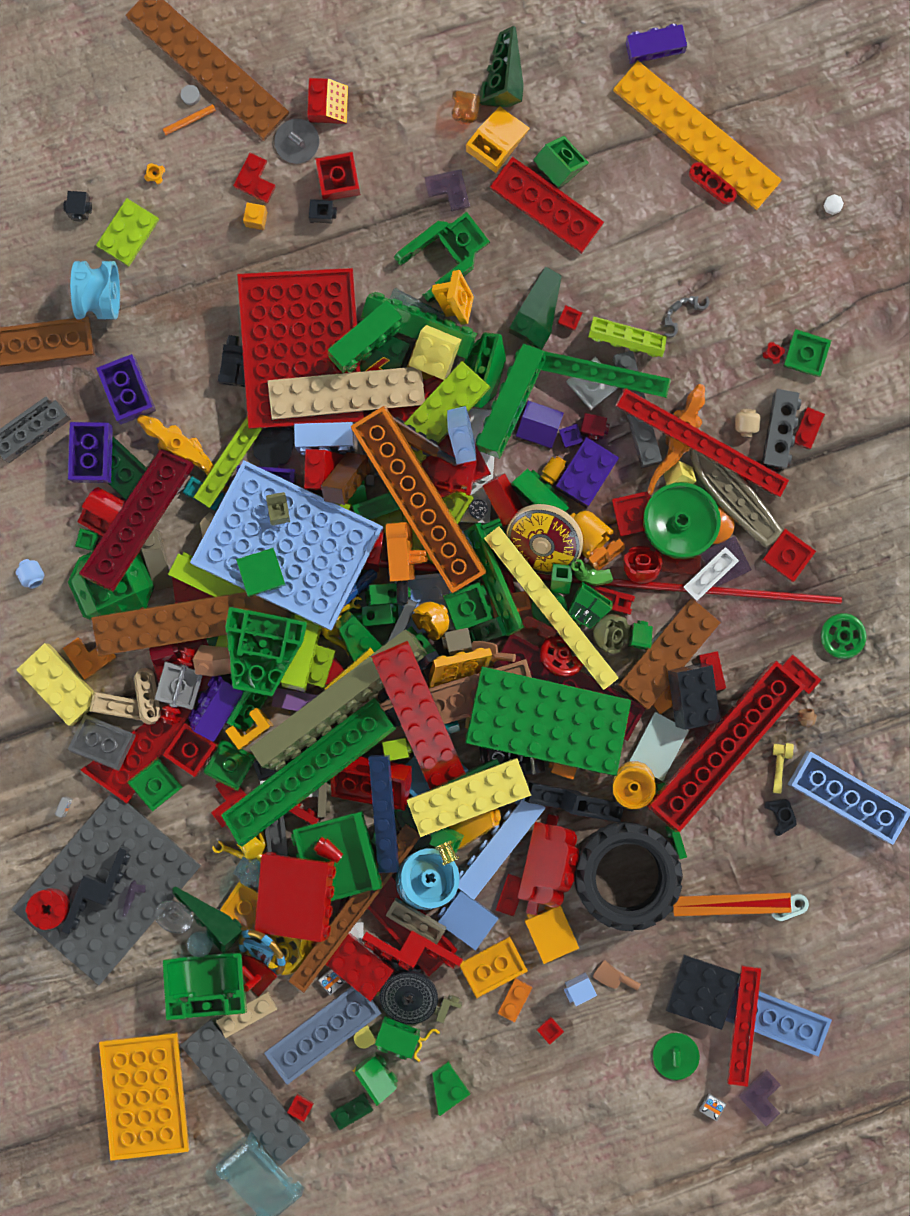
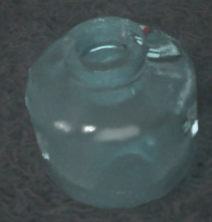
M203 930L193 933L187 941V949L195 957H204L212 950L214 945L210 935Z

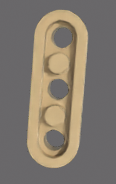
M141 668L134 676L139 714L144 723L154 724L161 715L159 701L155 700L157 692L155 676L150 669ZM146 713L151 714L152 718L148 717Z

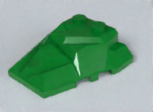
M229 607L225 628L228 638L233 688L273 696L304 641L307 622Z

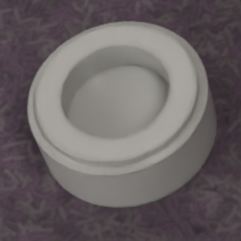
M187 85L181 90V98L185 104L195 105L200 100V92L196 86Z

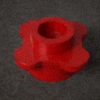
M770 342L767 345V350L763 352V358L771 360L773 364H778L780 357L785 353V349L774 342Z

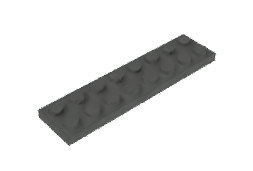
M212 1019L180 1045L279 1166L310 1141L309 1136L295 1119L287 1113L285 1107L228 1038L224 1037L222 1031Z

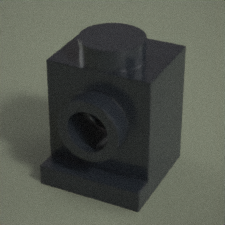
M310 199V223L332 224L333 219L337 218V207H334L333 201ZM326 211L327 215H320V213Z

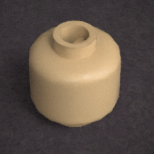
M741 409V412L736 414L735 431L741 433L742 437H752L753 433L759 431L760 415L756 413V410Z

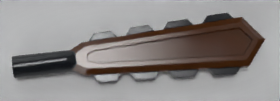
M393 417L413 450L417 452L421 450L423 455L427 457H439L453 466L457 465L455 457L442 451L435 440H428L427 435L424 433H417L416 428L411 425L406 426L402 419Z

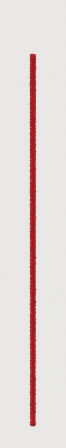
M381 560L380 567L389 568L388 560ZM414 564L415 570L439 572L434 564ZM501 570L502 575L511 574L509 570ZM536 573L542 581H551V575ZM572 575L571 583H582L575 575ZM613 579L612 582L603 584L604 586L688 592L684 588L686 584L661 582L640 584L624 579ZM711 587L705 593L838 605L842 603V597Z

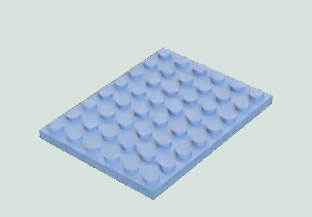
M243 460L190 563L245 590L236 559L274 547L286 585L257 594V596L332 631L383 526L335 503L326 502L324 498ZM284 492L290 522L271 526L266 496Z

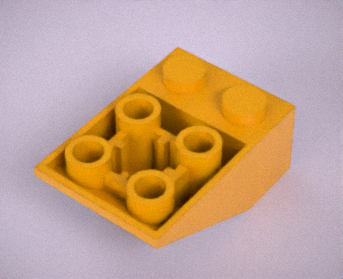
M499 107L467 142L466 152L497 173L530 128L502 107Z

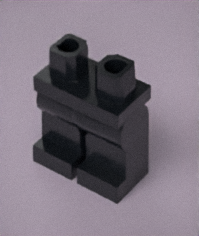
M229 335L226 344H223L221 368L217 381L220 385L245 387L243 348L239 346V336Z

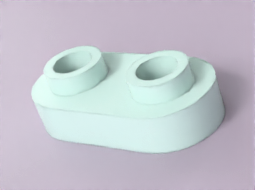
M801 894L791 895L792 913H771V915L778 921H784L803 914L809 907L808 899ZM796 900H800L801 905L799 907L795 906Z

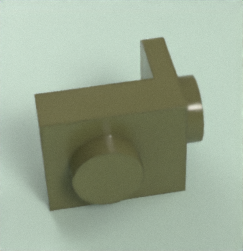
M285 493L267 495L266 501L271 526L289 523L290 516Z
M450 994L448 997L444 996L442 1003L437 1004L434 1015H437L436 1021L444 1024L450 1005L461 1008L462 1002L459 1001L460 998Z

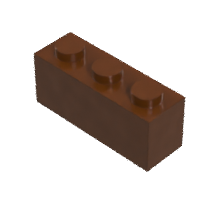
M349 452L344 455L321 485L324 501L342 505L347 503L365 477L370 473L371 466L368 462V456Z

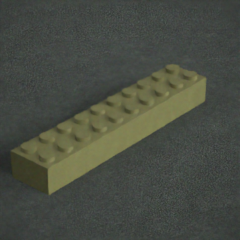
M404 630L371 656L405 641L409 642L417 662L427 655V652L413 634ZM371 656L251 746L250 750L260 765L274 771L282 769L286 765V761L290 758H296L301 754L302 749L306 746H312L319 736L326 735L336 723H342L347 719L348 714L352 711L356 712L363 706L362 704L365 701L372 700L381 689H385Z

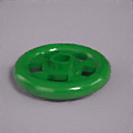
M840 613L833 615L824 623L821 629L822 645L833 657L839 659L852 658L858 655L865 646L867 638L865 627L857 617L851 614ZM842 621L850 622L849 628L841 627ZM832 626L837 628L834 635L829 633ZM853 630H858L859 638L853 639ZM841 633L846 634L845 640L840 638ZM833 640L839 644L837 649L830 644ZM852 643L854 648L846 651L844 646Z

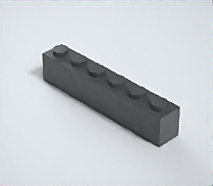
M633 351L614 355L612 361L615 367L638 371ZM630 390L631 392L646 399L644 393ZM627 413L641 469L660 464L662 459L654 428Z

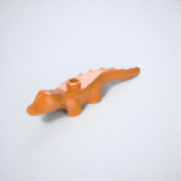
M697 384L687 396L685 409H679L673 414L697 429L702 425V419L698 416V412L705 403V386ZM666 434L665 440L666 445L669 447L668 453L652 476L648 487L649 495L653 493L658 479L673 467L684 453L690 451L688 446Z

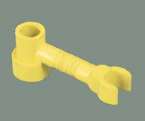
M773 744V755H776L773 793L781 794L784 758L792 759L794 744Z

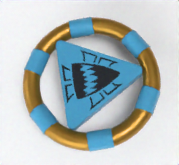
M252 929L245 930L240 934L238 945L242 954L252 956L269 966L275 954L278 967L271 970L277 976L283 973L286 965L284 955L270 937ZM254 937L261 940L262 942L257 943L254 940H249L246 938Z

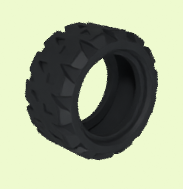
M618 822L598 829L581 846L578 855L579 860L574 873L575 889L585 908L597 921L619 931L632 932L656 925V922L665 919L673 910V905L678 901L681 893L683 874L676 851L661 834L638 823ZM623 844H635L646 848L654 857L658 867V882L654 892L646 901L633 907H618L610 904L602 898L596 884V871L602 857L612 848Z

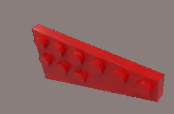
M177 706L176 708L181 711V714L176 715L179 722H174V725L164 723L163 718L160 717L156 723H144L131 733L136 736L119 771L96 761H92L80 770L125 803H129L136 792L128 784V781L156 758H161L183 724L188 720L192 709ZM164 709L161 710V715H165Z

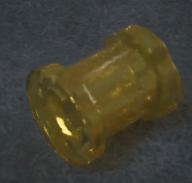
M451 840L435 847L442 857L443 866L459 859L451 846Z

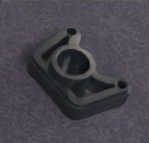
M787 799L764 803V808L771 810L777 820V826L773 831L776 836L784 834L797 825L791 804Z

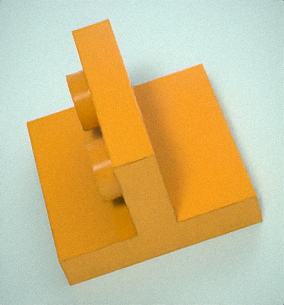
M456 270L452 272L450 282L433 285L432 292L445 316H456L459 323L465 325L469 321L474 296L461 271Z

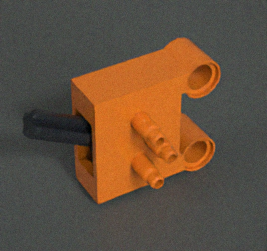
M409 523L386 524L390 582L396 581L397 604L405 606V604H408V580L416 579L414 564L428 562V557L425 550H413L412 527Z

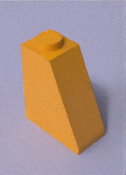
M496 808L449 826L464 835L458 850L466 847L498 826L501 818L500 811Z

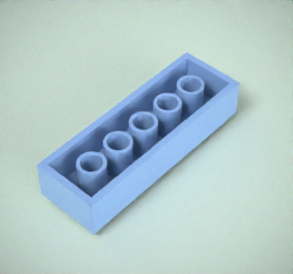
M809 751L805 752L787 784L892 845L910 816V809Z

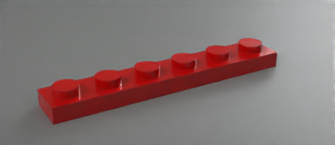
M741 965L727 1083L730 1085L748 1087L761 978L760 967Z

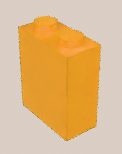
M546 905L544 906L545 910L537 912V915L527 914V918L524 919L544 964L579 949L561 905L557 908Z

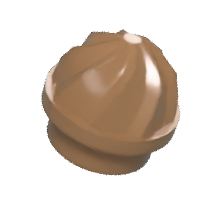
M810 708L799 710V715L797 716L801 726L806 728L813 726L817 715L814 714V709Z

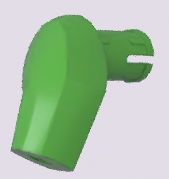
M576 559L578 564L574 561L572 562L571 567L575 571L576 578L584 583L599 586L613 581L610 569L597 571L591 566L584 564L580 559Z

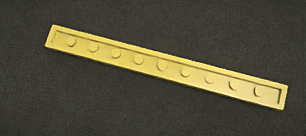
M497 527L488 534L484 540L600 687L604 690L615 682L619 677L502 529Z

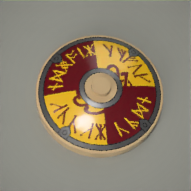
M535 504L521 509L514 515L507 529V537L536 573L551 575L553 564L571 566L573 561L576 563V559H579L583 549V536L576 521L565 511L551 505Z

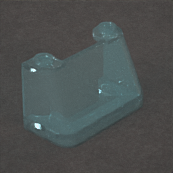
M250 1131L216 1164V1174L222 1180L225 1179L257 1213L256 1216H279L302 1196L304 1187L298 1181L292 1183V1177H287L264 1152L263 1146L260 1145L258 1147L257 1138Z

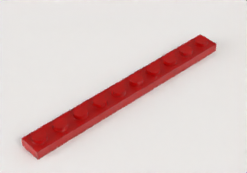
M626 388L615 405L777 497H781L789 482L785 477Z

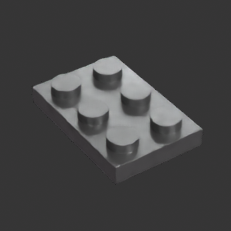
M84 714L68 750L119 771L136 735Z

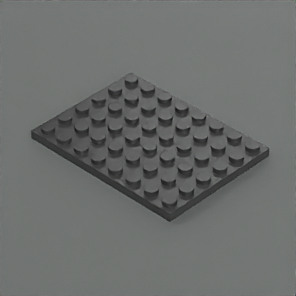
M111 793L11 910L95 983L100 985L175 898L172 894V888L176 886L182 889L201 865L131 804L125 803ZM124 846L130 849L129 854L131 857L127 866H123L121 872L124 875L120 884H116L114 891L117 892L113 902H109V904L104 906L86 898L85 901H88L84 912H80L78 917L80 924L76 931L73 930L70 934L62 932L65 921L57 927L48 930L39 929L29 921L25 909L29 899L35 893L47 888L59 889L69 898L71 908L83 876L88 874L107 881L119 848ZM48 905L46 906V911L50 912L51 906Z

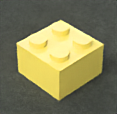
M426 325L420 331L409 366L445 380L450 374L462 339Z

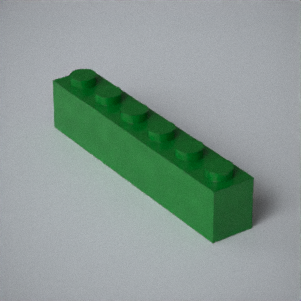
M372 292L367 296L361 318L365 319L383 302L388 300L402 316V325L399 333L418 340L420 331L428 325L462 339L456 355L467 359L471 354L477 333L473 332L472 328L457 326L452 320L439 319L434 313L421 312L420 308L416 306H406L402 304V301L388 299L380 292Z
M523 344L521 349L517 350L515 362L507 371V379L500 386L498 399H495L492 403L491 414L484 420V429L482 433L477 435L476 445L480 452L498 459L501 458L545 363L546 356L543 350Z

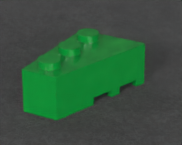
M349 610L336 621V629L352 663L369 648L376 652L383 647Z

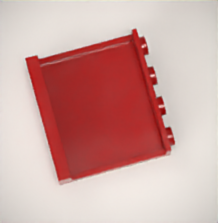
M274 852L261 854L255 930L264 934L316 942L328 939L331 932L329 918L333 910L331 898L334 895V886H332L336 874L334 861L323 862L280 856Z

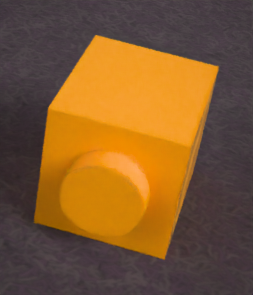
M247 202L243 218L245 227L264 230L268 213L266 206Z

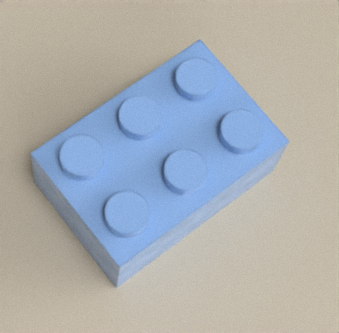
M353 422L294 424L295 448L298 453L304 456L305 449L339 451V454L351 453V451H355V434L350 427L353 425Z

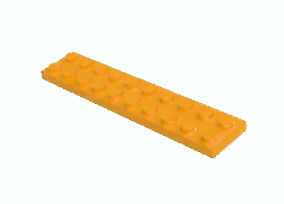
M637 61L614 87L613 91L694 159L705 164L733 186L737 194L756 210L781 183V178L641 62Z

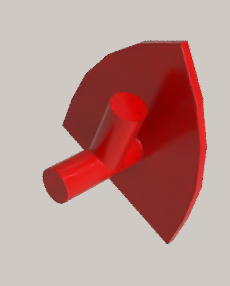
M241 954L243 978L246 982L244 984V991L248 992L251 989L259 997L278 976L262 961L252 956Z

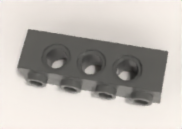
M781 389L774 391L761 465L779 470H784L787 466H790L792 455L789 452L790 447H793L795 442V436L792 435L793 429H796L798 424L796 411L801 406L800 393ZM782 407L789 409V416L782 414ZM778 426H784L786 434H780ZM775 444L783 447L782 453L775 451Z

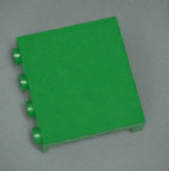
M363 811L293 830L294 834H291L294 846L297 845L298 849L296 858L323 862L331 861L317 855L316 851L313 850L321 837L328 838L343 853L338 863L334 862L336 874L332 883L334 895L331 901L371 890H378L383 887Z

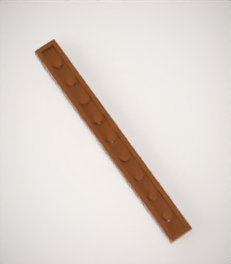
M405 824L396 836L399 865L420 838V834L408 824ZM394 872L379 873L383 887ZM381 889L352 895L331 923V932L328 939L316 943L290 978L289 982L303 993L307 990Z

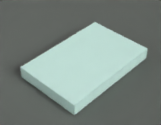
M654 712L629 761H638L646 764L652 770L654 777L663 781L689 730L676 727L675 722Z

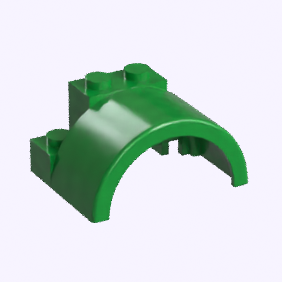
M241 953L200 955L199 957L190 956L163 960L166 1020L247 1013ZM188 997V1002L181 1001L180 998Z

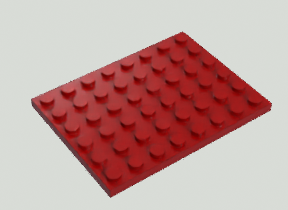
M353 268L237 274L248 429L294 426V424L355 423L363 419V411L272 420L268 380L343 374L328 357V349L357 325ZM360 361L357 363V368L351 373L360 372Z

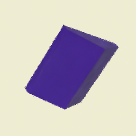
M528 401L516 437L552 449L564 412Z

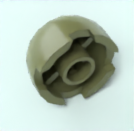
M614 614L606 615L595 625L593 631L594 641L602 650L608 653H619L622 651L620 648L623 644L629 642L631 625H628L625 617Z

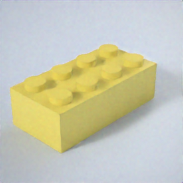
M44 643L16 669L68 726H74L83 718L84 714L86 715L89 712L94 691L50 644Z

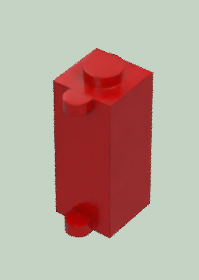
M500 474L482 486L503 526L510 524L514 515L523 509V506L506 474Z

